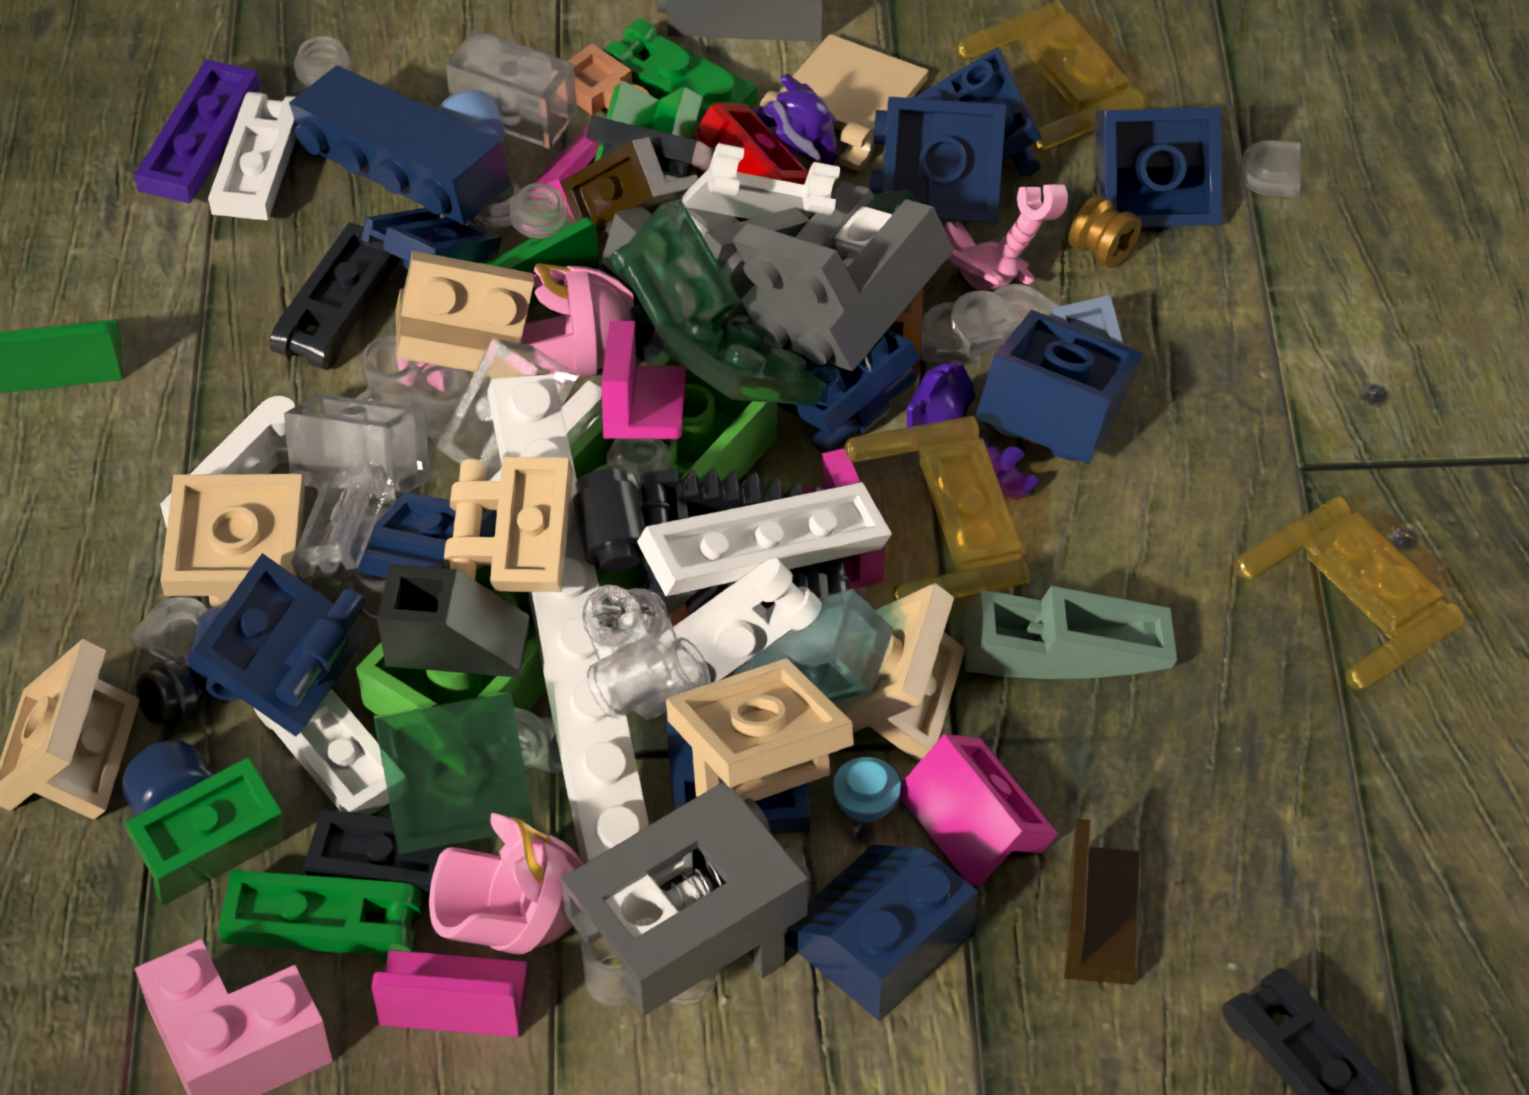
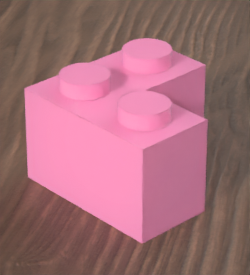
M202 939L135 968L150 1014L187 1095H262L333 1062L323 1020L295 965L230 994L227 993Z

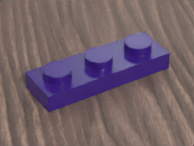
M206 59L135 172L134 177L137 190L191 204L231 137L246 93H258L261 88L258 71Z

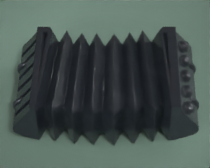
M712 468L700 480L694 469L682 479H680L677 469L649 471L639 476L640 490L642 492L641 508L646 526L802 495L799 482H796L784 493L778 477L763 488L757 472L751 474L743 483H740L735 470H732L721 481L715 468ZM815 487L810 493L826 489L822 487ZM844 557L789 569L793 575L792 583L797 588L807 587L822 603L821 611L817 618L802 630H811L813 627L847 619L851 616L848 592L850 578L846 576ZM647 560L644 562V567L648 570L650 599L654 604L655 615L669 616L684 602L688 613H691L701 603L705 605L736 582L733 581L665 596ZM762 601L760 602V604L765 609H767L770 606H772L774 602Z

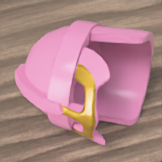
M537 263L534 267L536 274L533 275V287L536 288V297L550 310L564 315L525 323L521 338L524 357L521 366V377L555 374V379L559 380L568 377L577 379L596 376L597 370L604 366L609 322L632 321L630 308L634 307L632 291L618 279L594 268L582 266L564 267Z
M491 813V825L505 845L498 855L457 847L445 849L439 855L432 877L429 899L430 918L435 931L442 937L456 941L488 945L492 949L506 953L526 954L534 948L558 940L573 926L565 916L561 878L584 864L573 849L560 839L537 831L516 817Z

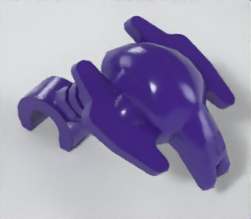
M789 74L781 76V83L788 91L779 93L774 101L768 102V105L751 109L768 128L777 126V136L792 150L810 162L821 159L824 164L834 165V161L838 157L839 147L833 124L837 123L835 117L830 112L823 98L817 95L808 84H801Z
M956 361L952 365L942 363L940 366L929 370L924 375L925 377L920 382L912 396L911 402L907 406L909 447L915 452H919L922 457L928 460L933 454L932 442L941 443L952 440L954 446L958 449L962 448V452L965 455L971 456L974 462L980 463V466L989 472L994 485L1003 494L1012 499L1024 497L1039 480L1035 475H1023L1015 468L1014 465L1024 456L1022 450L1016 447H1008L1002 451L995 445L992 446V443L988 440H983V436L979 433H974L975 430L972 427L964 425L968 407L975 399L972 381L964 365Z

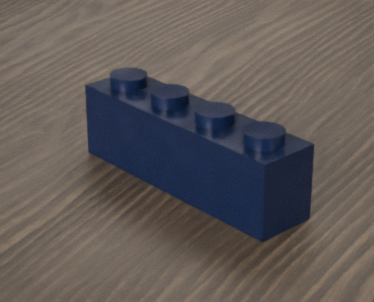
M336 65L289 102L296 124L295 135L306 151L313 155L319 154L343 166L352 174H360L382 185L389 192L401 194L423 205L430 212L444 215L462 225L467 224L512 186L500 140L339 65Z

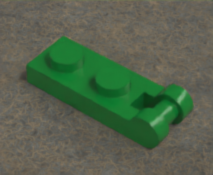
M636 19L624 30V38L621 41H612L603 49L605 53L632 71V85L644 88L650 96L658 100L682 87H686L703 96L697 117L698 122H701L709 107L716 103L747 104L750 108L757 103L756 85L658 35L656 29L644 19ZM639 55L647 60L643 62L642 60L636 58V56Z
M231 870L218 932L222 944L374 955L378 959L387 962L389 950L414 952L417 936L411 930L413 920H417L421 915L424 893L418 887L402 882ZM367 912L384 914L386 916L385 923L365 922Z

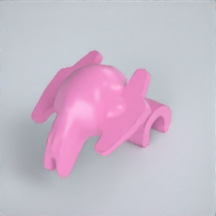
M1044 185L1043 204L1041 202V187H1020L1017 200L1021 214L1013 224L1012 229L1007 232L1000 243L990 241L976 245L960 222H955V225L947 222L945 232L954 249L947 259L959 267L962 277L971 287L984 293L1002 290L1014 278L1024 284L1031 285L1035 277L1027 269L1029 262L1018 258V256L1034 238L1035 233L1038 232L1044 221L1055 220L1066 210L1068 192L1065 185Z

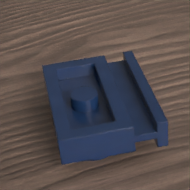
M426 208L366 217L361 240L367 243L383 240L382 250L404 259L403 266L409 269L412 251L475 263L494 259L498 256L502 236L474 223L468 222L462 225L448 217L440 218V214H434Z
M405 492L367 531L366 536L369 542L363 548L352 547L347 554L358 572L387 578L390 564L450 569L444 563L446 540L453 538L456 511L450 507V500ZM489 510L482 514L480 537H495L496 510Z

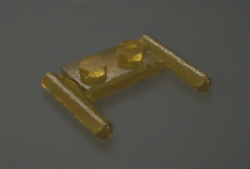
M1060 1L1052 2L958 39L955 43L957 56L962 60H968L1020 39L1022 41V49L1076 111V113L1038 128L1042 139L1033 143L1032 146L1039 151L1095 130V111L1144 109V100L1141 93L1137 89L1131 90L1129 88V79L1072 14H1066L1065 8Z
M974 416L849 438L846 441L844 451L847 458L852 462H861L915 451L920 452L919 463L957 571L899 583L893 590L894 601L934 583L951 594L954 599L978 594L980 589L995 591L1029 583L1028 565L1024 559H1021L1019 554L1022 548L983 438L979 439L978 423Z
M1339 496L1334 497L1241 554L1233 563L1235 573L1240 578L1248 580L1301 547L1307 550L1306 557L1392 639L1347 668L1345 672L1346 682L1355 690L1365 689L1464 624V616L1461 610L1452 603L1446 604L1443 601L1444 594L1358 512L1351 514L1347 502Z

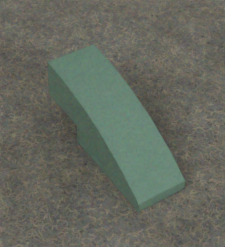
M1051 586L1042 600L980 589L962 617L963 644L966 648L964 652L965 672L1014 678L1091 679L1169 669L1177 662L1171 608L1056 586Z

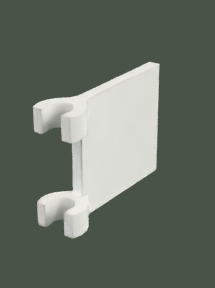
M718 143L709 169L683 194L682 199L683 207L746 219H755L794 207L807 218L814 212L831 215L835 209L836 199L831 198V191L835 179L839 177L840 167L814 162L811 165L804 185L737 172L738 164L744 156V148Z

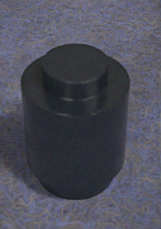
M616 468L600 469L582 476L575 484L577 494L573 497L572 504L585 561L591 565L600 566L602 571L610 573L621 572L635 567L640 562L639 557L644 555L637 541L646 528L636 485L628 481L627 473L624 470Z

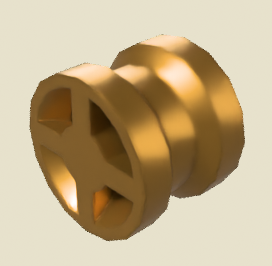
M1095 195L1083 205L1076 215L1068 236L1069 244L1081 252L1091 250L1096 253L1099 263L1109 269L1115 268L1123 262L1135 246L1142 227L1141 219L1129 211L1117 212L1114 210L1113 203L1102 195Z

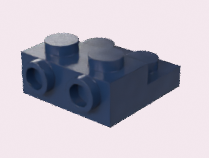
M888 97L887 110H875L873 145L884 146L883 169L871 168L870 190L874 198L870 203L880 204L881 212L893 215L904 200L908 199L932 206L939 220L996 224L998 222L1006 105Z

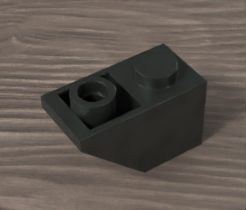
M389 565L377 618L386 666L520 678L530 626L528 614L457 569Z

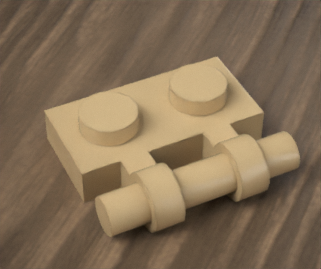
M503 457L501 481H486L487 464L477 459L463 460L460 467L459 482L454 483L451 488L450 507L456 513L453 538L446 540L444 563L450 569H457L474 581L476 569H480L483 566H492L490 582L495 591L562 592L573 467L570 459L559 457ZM489 510H497L495 537H480L482 514Z

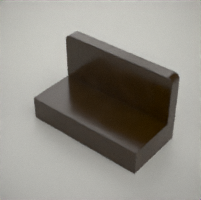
M646 137L630 141L560 181L575 223L588 217L596 225L597 232L611 229L614 215L617 212L643 206L649 213H652L676 200L677 196L683 195L698 180V176L696 174L666 182L650 138Z
M1076 819L1070 865L1064 979L1134 985L1137 969L1141 851L1089 847L1091 820Z

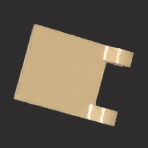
M829 34L792 77L801 84H808L817 95L823 98L836 119L837 123L833 124V128L843 131L841 141L849 145L839 157V165L861 172L870 160L875 145H873L875 110H887L888 97L913 98L927 81L929 70ZM784 86L779 92L769 91L763 97L760 106L768 105V102L774 101L779 93L788 90ZM777 126L774 128H769L775 134V136L781 141V139L777 136Z

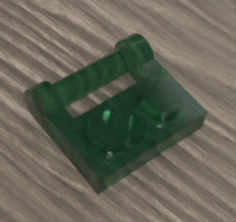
M681 198L662 203L627 244L615 250L609 257V261L617 275L625 276L661 337L662 341L659 343L661 351L675 337L698 348L741 302ZM647 262L650 263L655 274L657 275L662 286L664 287L669 298L671 299L676 312L682 318L684 322L683 325H681V323L679 322L666 297L664 296L659 285L654 279L652 273L646 265Z

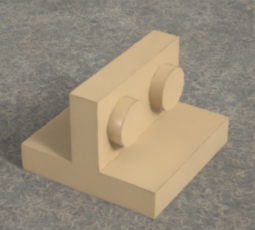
M412 251L405 288H400L396 306V358L505 378L519 377L524 358L521 338L534 285L533 273Z
M173 475L160 581L164 595L209 596L211 606L220 605L229 599L261 553L297 577L305 498L303 475Z
M938 584L929 585L850 621L826 693V697L852 721L853 733L869 726L916 761L923 759L939 740L966 649L944 632L954 597Z
M82 639L23 689L0 758V807L11 811L31 794L37 793L93 820L106 811L140 701L139 698L98 679L106 650Z
M787 658L666 698L668 722L692 747L696 797L724 781L729 788L735 790L742 800L751 798L753 801H757L830 775L829 753L853 745L852 721Z

